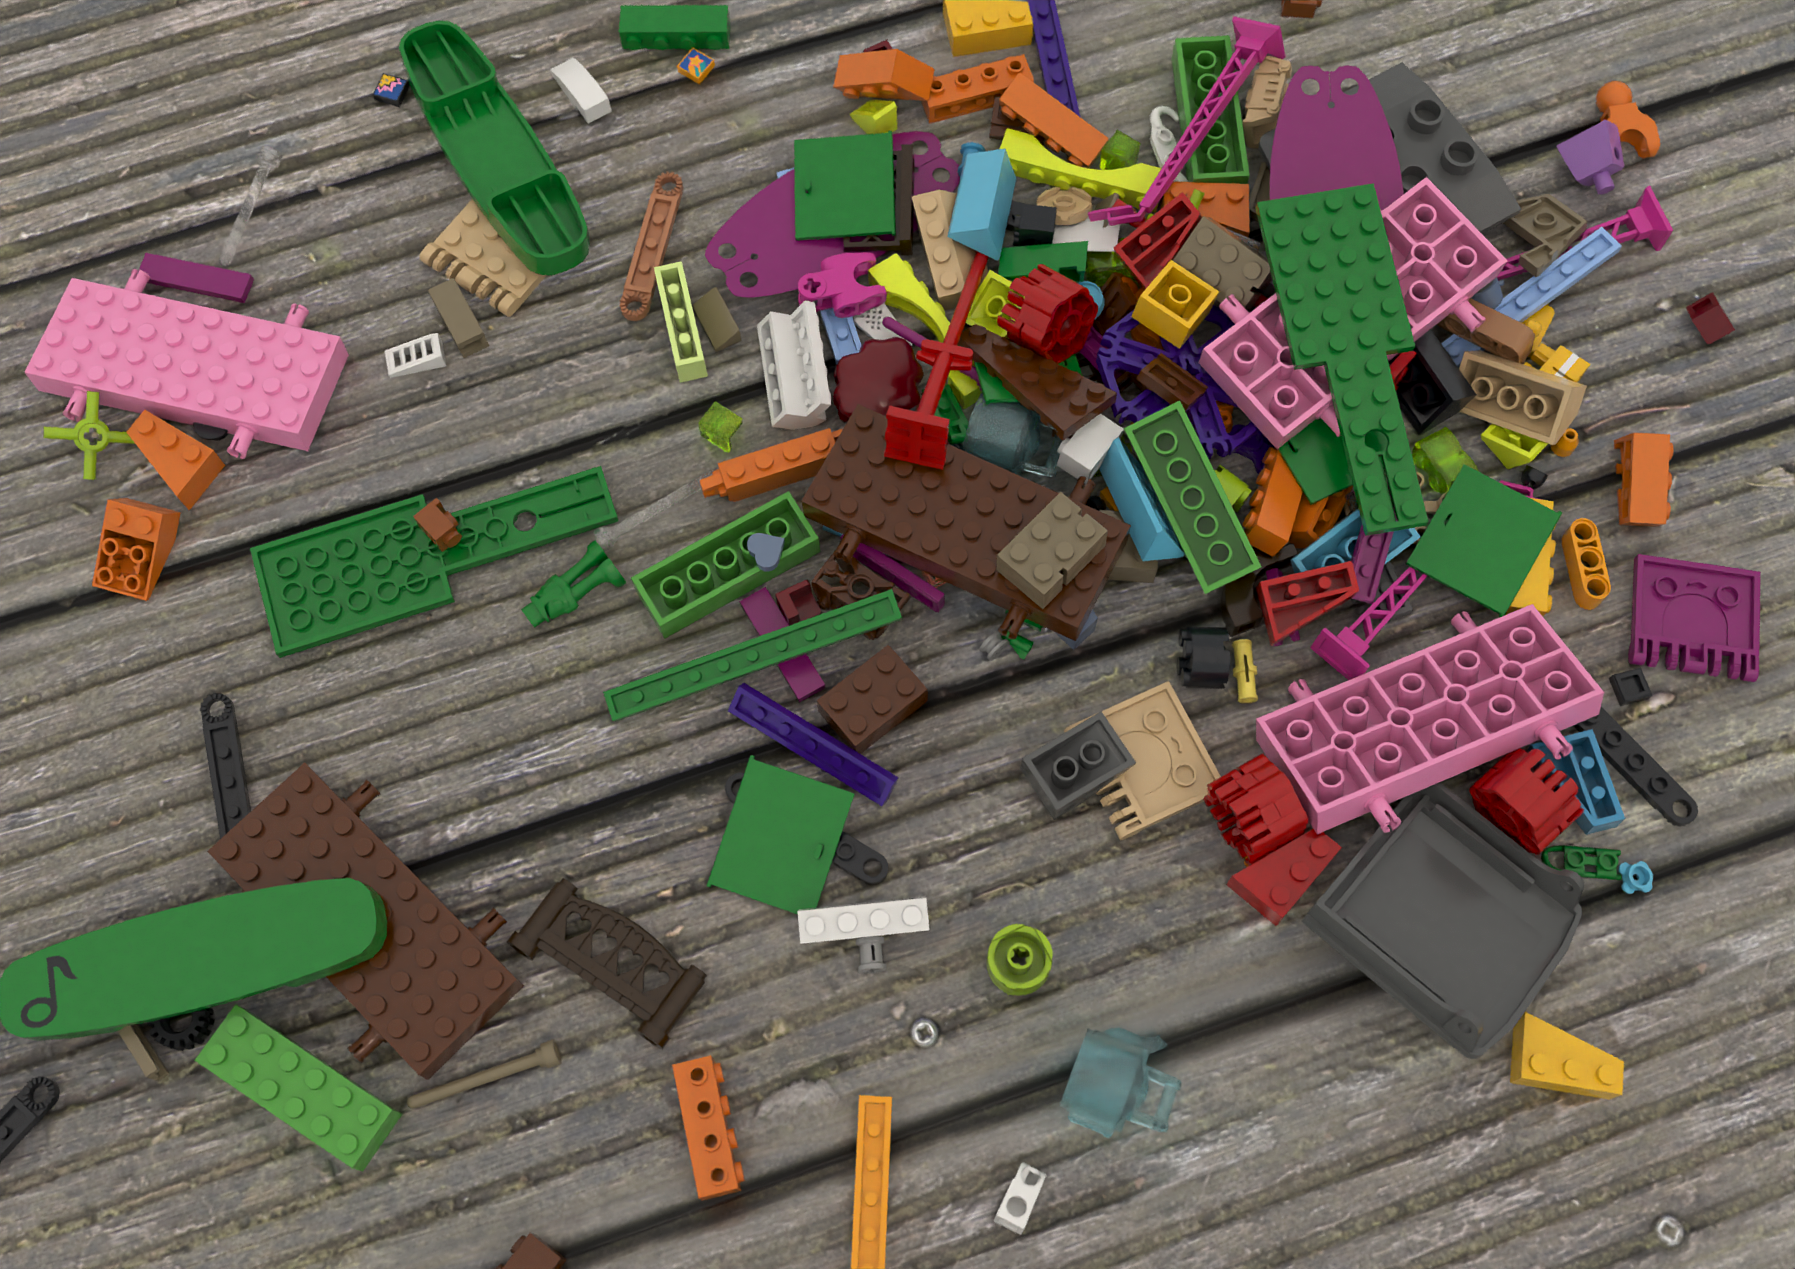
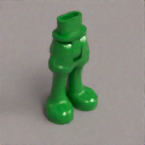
M594 540L587 546L585 555L572 568L561 576L556 574L551 576L535 596L530 598L532 602L521 610L535 628L545 620L549 623L551 622L550 619H555L576 610L579 606L578 601L598 585L608 582L619 588L624 586L626 581L597 541ZM595 566H598V567H597L591 574H589L586 578H584L583 580H581L580 582H578L576 585H574L573 587H571V585H572L580 576H582L584 573H586V572H587L588 570H590L591 568H593V567H595Z

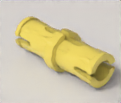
M1248 639L1236 640L1232 644L1235 659L1233 676L1237 678L1239 703H1253L1258 699L1255 683L1257 666L1253 665L1252 641Z

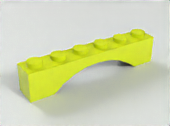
M1008 128L1000 146V149H1006L1017 177L1029 179L1034 183H1044L1060 187V190H1068L1070 187L1079 188L1091 197L1101 199L1116 193L1119 194L1120 200L1128 205H1132V207H1136L1138 210H1140L1139 204L1162 169L1144 163L1114 170H1095L1079 167L1053 155L1040 144L1034 135ZM1158 202V204L1155 206V208L1153 209L1152 212H1155V213H1156L1157 208H1158V205H1159V202Z
M895 253L868 269L869 285L885 287L887 293L885 305L898 308L913 315L931 330L939 342H944L950 322L945 317L946 314L942 305L938 301L934 302L929 296L930 293L923 281L918 282L915 278L913 269L908 261H902L899 255ZM950 370L948 385H950L958 403L963 409L984 398L975 380L958 370Z

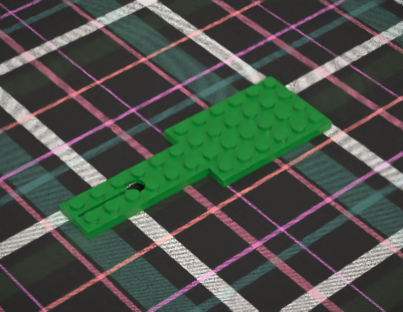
M1374 183L1257 202L1255 207L1292 364L1294 370L1324 365L1365 536L1426 526L1429 521L1387 355L1413 351L1415 343ZM1372 431L1381 432L1387 438V448L1384 451L1375 452L1371 447L1366 446L1365 435Z
M601 466L451 513L459 523L456 529L462 535V538L458 544L447 548L443 552L420 529L413 518L415 514L427 506L423 494L250 548L276 655L282 658L454 603L455 600L448 579L449 575L618 522L619 520ZM530 512L536 516L535 526L528 531L516 529L514 523L517 521L519 514Z

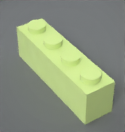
M682 261L654 267L679 381L681 383L708 377Z

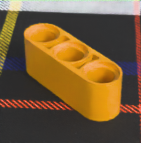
M1580 518L1576 519L1561 538L1574 600L1579 607L1592 610L1598 607L1609 595L1611 584L1598 529L1591 520ZM1575 533L1580 534L1584 540L1579 539ZM1581 560L1586 561L1591 568L1584 566ZM1587 588L1593 589L1597 596L1592 595Z

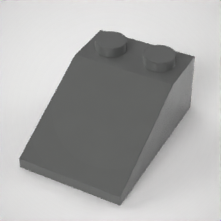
M1101 711L1023 757L1020 769L1053 820L1086 801L1136 764V761Z

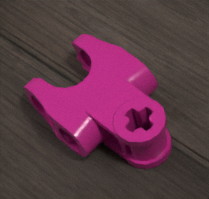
M864 252L842 253L827 257L820 264L822 271L808 273L800 278L798 282L799 305L804 301H816V312L833 308L835 316L838 318L860 315L886 302L887 296L884 286H863L856 281L858 277L868 274V269L876 265L875 255Z

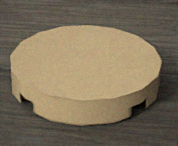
M1054 187L1044 191L1037 199L1038 206L1057 207L1055 225L1077 224L1085 221L1089 217L1088 212H1092L1091 196L1084 190L1070 187L1068 191H1060V187Z

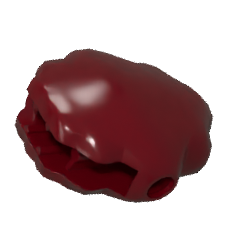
M894 337L885 340H866L858 353L849 354L840 359L834 371L837 387L834 390L832 400L838 409L841 421L844 423L848 422L857 404L886 416L889 406L910 410L919 405L921 397L917 386L924 377L923 368L916 360L913 347L905 339Z

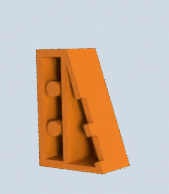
M898 49L845 54L839 56L833 87L842 91L843 96L850 99L868 97L928 101L935 69Z
M1173 181L1160 199L1161 210L1182 192L1189 200L1194 189L1204 192V197L1198 208L1201 217L1212 218L1247 243L1250 233L1249 184Z
M144 410L126 431L189 511L225 467V464L214 450L147 410Z
M1634 432L1614 440V449H1620L1621 464L1617 463L1615 465L1616 474H1622V489L1617 490L1619 525L1648 527L1665 525L1671 513L1670 503L1667 502L1668 490L1672 485L1669 461L1672 459L1674 451L1673 444L1670 443V434Z

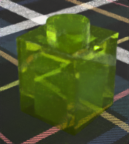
M1117 129L1102 148L1099 168L1102 170H1114L1136 165L1141 143Z

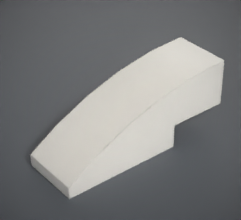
M571 58L550 69L552 76L576 111L579 110L588 124L612 112L609 99L604 91L575 58Z

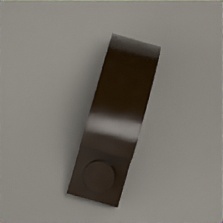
M1294 544L1283 547L1274 557L1252 547L1262 567L1224 585L1221 594V613L1230 637L1259 627L1263 615L1254 598L1253 584L1259 578L1265 576L1268 570L1274 568L1281 570L1292 566L1291 559L1298 554Z

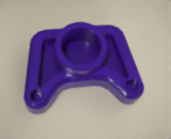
M1237 424L1228 434L1235 435L1245 426ZM1259 431L1233 453L1250 459L1254 463L1256 472L1259 474L1265 466L1262 463L1265 453L1270 447L1274 448V446Z

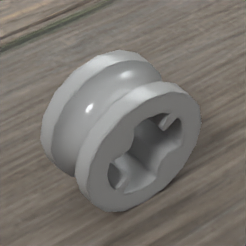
M999 631L990 635L980 646V651L988 653L987 658L990 661L1000 656L1010 643L1007 639L1003 640L1001 638L1002 634Z

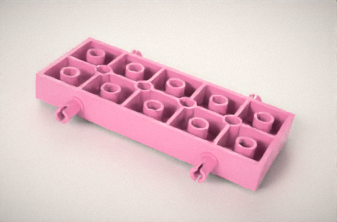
M1426 177L1387 208L1381 210L1414 342L1449 314H1455L1469 328L1470 332L1475 331L1476 328L1482 325L1486 318L1468 300L1494 280L1508 261ZM1276 293L1250 313L1233 294L1228 296L1229 300L1227 298L1224 299L1219 305V309L1235 325L1203 349L1199 364L1276 449H1279L1314 420L1320 418L1331 428L1337 437H1340L1341 434L1324 365L1294 370ZM1399 353L1387 355L1388 362L1391 361L1394 357H1396Z
M133 269L125 288L122 289L72 278L24 372L38 391L71 398L66 409L63 411V415L70 420L75 421L76 418V421L79 422L83 419L86 411L87 391L100 392L99 405L139 414L147 410L158 418L188 425H193V422L227 429L228 434L234 435L227 452L236 458L239 456L240 459H245L253 439L304 451L309 450L349 354L340 336L302 328L309 310L300 304L297 310V304L291 305L283 324L144 294L143 290L147 282H149L150 276L142 270Z
M1533 604L1480 626L1475 624L1468 612L1463 611L1461 614L1464 619L1458 613L1451 620V625L1456 628L1459 635L1317 694L1312 693L1304 679L1298 680L1301 687L1294 681L1288 687V692L1296 702L1257 718L1256 741L1269 761L1290 780L1308 816L1309 823L1317 834L1368 812L1372 813L1382 831L1388 833L1390 832L1388 825H1390L1392 830H1395L1401 824V819L1397 817L1389 804L1538 740L1543 741L1555 759H1561L1559 752L1563 757H1566L1572 751L1573 746L1568 743L1560 731L1599 715L1604 691Z

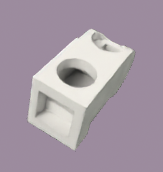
M1022 1162L1007 1190L994 1222L1021 1235L1046 1174Z

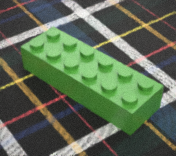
M1230 35L1175 38L1171 60L1181 137L1233 55ZM1238 91L1185 164L1188 182L1248 184L1250 174Z
M1180 400L1125 427L1124 430L1204 593L1207 594L1261 568L1262 566Z
M788 491L631 577L638 596L665 639L820 553L819 537ZM763 533L784 538L785 544L780 561L774 570L769 572L762 571L757 567L755 557L749 554L747 548V541L751 535Z
M235 1004L194 1060L340 1161L362 1172L402 1116L396 1109L249 1010Z

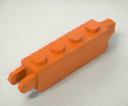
M830 428L717 463L719 469L713 471L712 476L699 480L703 495L706 498L720 494V497L727 496L729 501L736 502L815 477L843 429L831 432Z

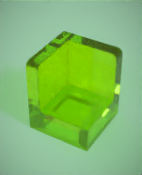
M716 401L698 422L701 436L727 453L732 449L731 437L743 424L740 416Z

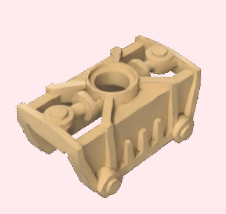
M1266 56L1262 63H1259V69L1255 70L1252 88L1248 90L1246 96L1245 119H1243L1244 138L1248 148L1258 149L1262 135L1276 128L1282 102L1289 85L1286 82L1292 74L1290 61Z

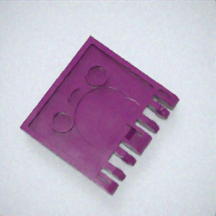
M1638 554L1634 558L1631 643L1628 649L1629 664L1643 666L1646 661L1647 667L1655 668L1659 661V648L1663 646L1668 647L1665 655V667L1667 670H1675L1679 659V670L1681 672L1704 675L1708 664V675L1717 677L1721 671L1722 655L1730 656L1727 663V676L1729 679L1736 680L1740 677L1741 681L1756 682L1759 675L1761 572Z

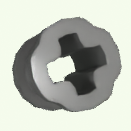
M870 936L856 939V945L860 947L861 965L858 966V973L871 974L887 970L882 958L884 937Z

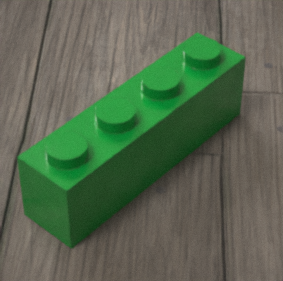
M621 5L619 35L622 48L631 50L729 49L731 24L728 5Z

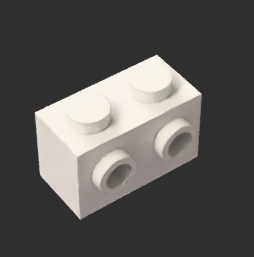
M1099 414L1077 430L1071 439L1066 438L1062 441L1057 450L1060 454L1057 466L1076 479L1080 476L1086 477L1084 482L1086 485L1088 480L1100 468L1113 440L1118 437L1121 440L1124 429L1107 417Z

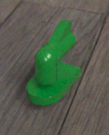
M1025 619L1023 623L1038 632H1041L1043 626L1028 619ZM1009 631L1006 637L1002 635L1001 638L1003 640L1007 639L1010 642L1009 645L1013 647L1018 656L1025 660L1034 642L1017 634L1016 639L1008 638L1010 635Z

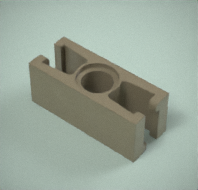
M454 278L428 289L435 307L463 358L489 347L483 330Z

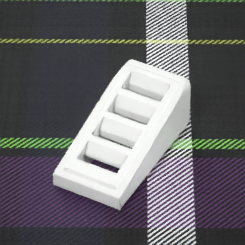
M438 333L429 334L385 350L390 378L446 367L443 342ZM432 350L433 353L428 355L427 351ZM421 352L422 357L417 359V353ZM410 354L411 361L407 363L406 355ZM400 356L401 365L396 367L394 357Z

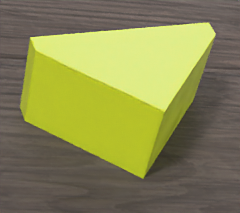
M871 99L850 113L851 118L866 134L888 133L889 130L893 133L897 130V105L894 101Z
M1491 424L1481 434L1483 442L1507 469L1530 463L1548 445V443L1495 424Z

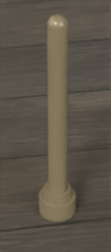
M554 1039L541 1043L540 1047L535 1049V1053L411 1095L407 1099V1106L414 1109L538 1065L541 1068L546 1066L548 1069L561 1065L562 1060L559 1048Z

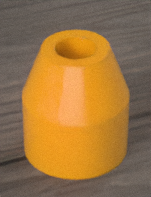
M1568 428L1556 445H1550L1553 453L1560 457L1570 456L1578 446V433L1574 429Z

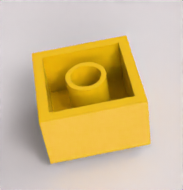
M1170 260L1140 295L1131 317L1180 349L1210 313L1219 291Z

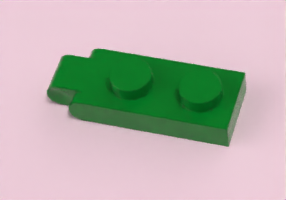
M945 385L934 416L950 419L948 432L950 445L968 442V433H970L969 422L950 385Z

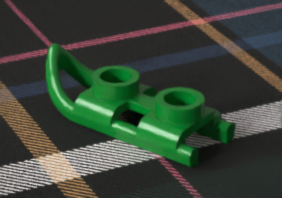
M1554 845L1546 847L1541 852L1542 863L1553 869L1562 870L1555 868L1549 862L1548 853L1564 852V869L1574 871L1580 877L1610 880L1622 879V875L1617 874L1618 857L1621 855L1620 850ZM1585 854L1596 855V857H1589ZM1585 865L1596 866V872H1586Z

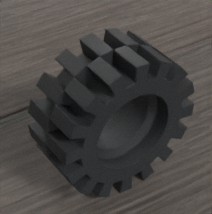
M206 1008L191 1012V1024L187 1029L180 1032L172 1030L170 1026L171 1017L147 1022V1025L152 1027L148 1031L151 1036L156 1037L154 1040L163 1046L178 1051H184V1048L190 1050L195 1048V1043L201 1045L204 1042L201 1038L203 1035H210L211 1031L207 1028L208 1025L214 1026V1019L210 1018L214 1011L212 1008Z

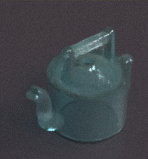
M981 393L969 421L963 451L1019 476L1024 470L1048 477H1056L1057 462L1060 455L1057 450L1062 440L1055 434L1044 467L1029 464L1028 462L1037 453L1040 445V425L1045 426L1040 421L1041 416L1035 410H1028L1020 402L990 403L987 405L983 393ZM1050 425V426H1045V427H1048V428H1051V429L1056 430L1052 425Z
M1088 1028L1060 1103V1107L1070 1112L1068 1119L1071 1122L1099 1132L1106 1138H1110L1114 1130L1121 1132L1126 1120L1159 1132H1167L1171 1109L1176 1093L1181 1089L1182 1083L1179 1079L1146 1065L1149 1053L1166 1048L1167 1043L1160 1039V1035L1144 1038L1122 1028H1109L1103 1032ZM1149 1080L1164 1086L1155 1117L1137 1111L1146 1099L1149 1090Z

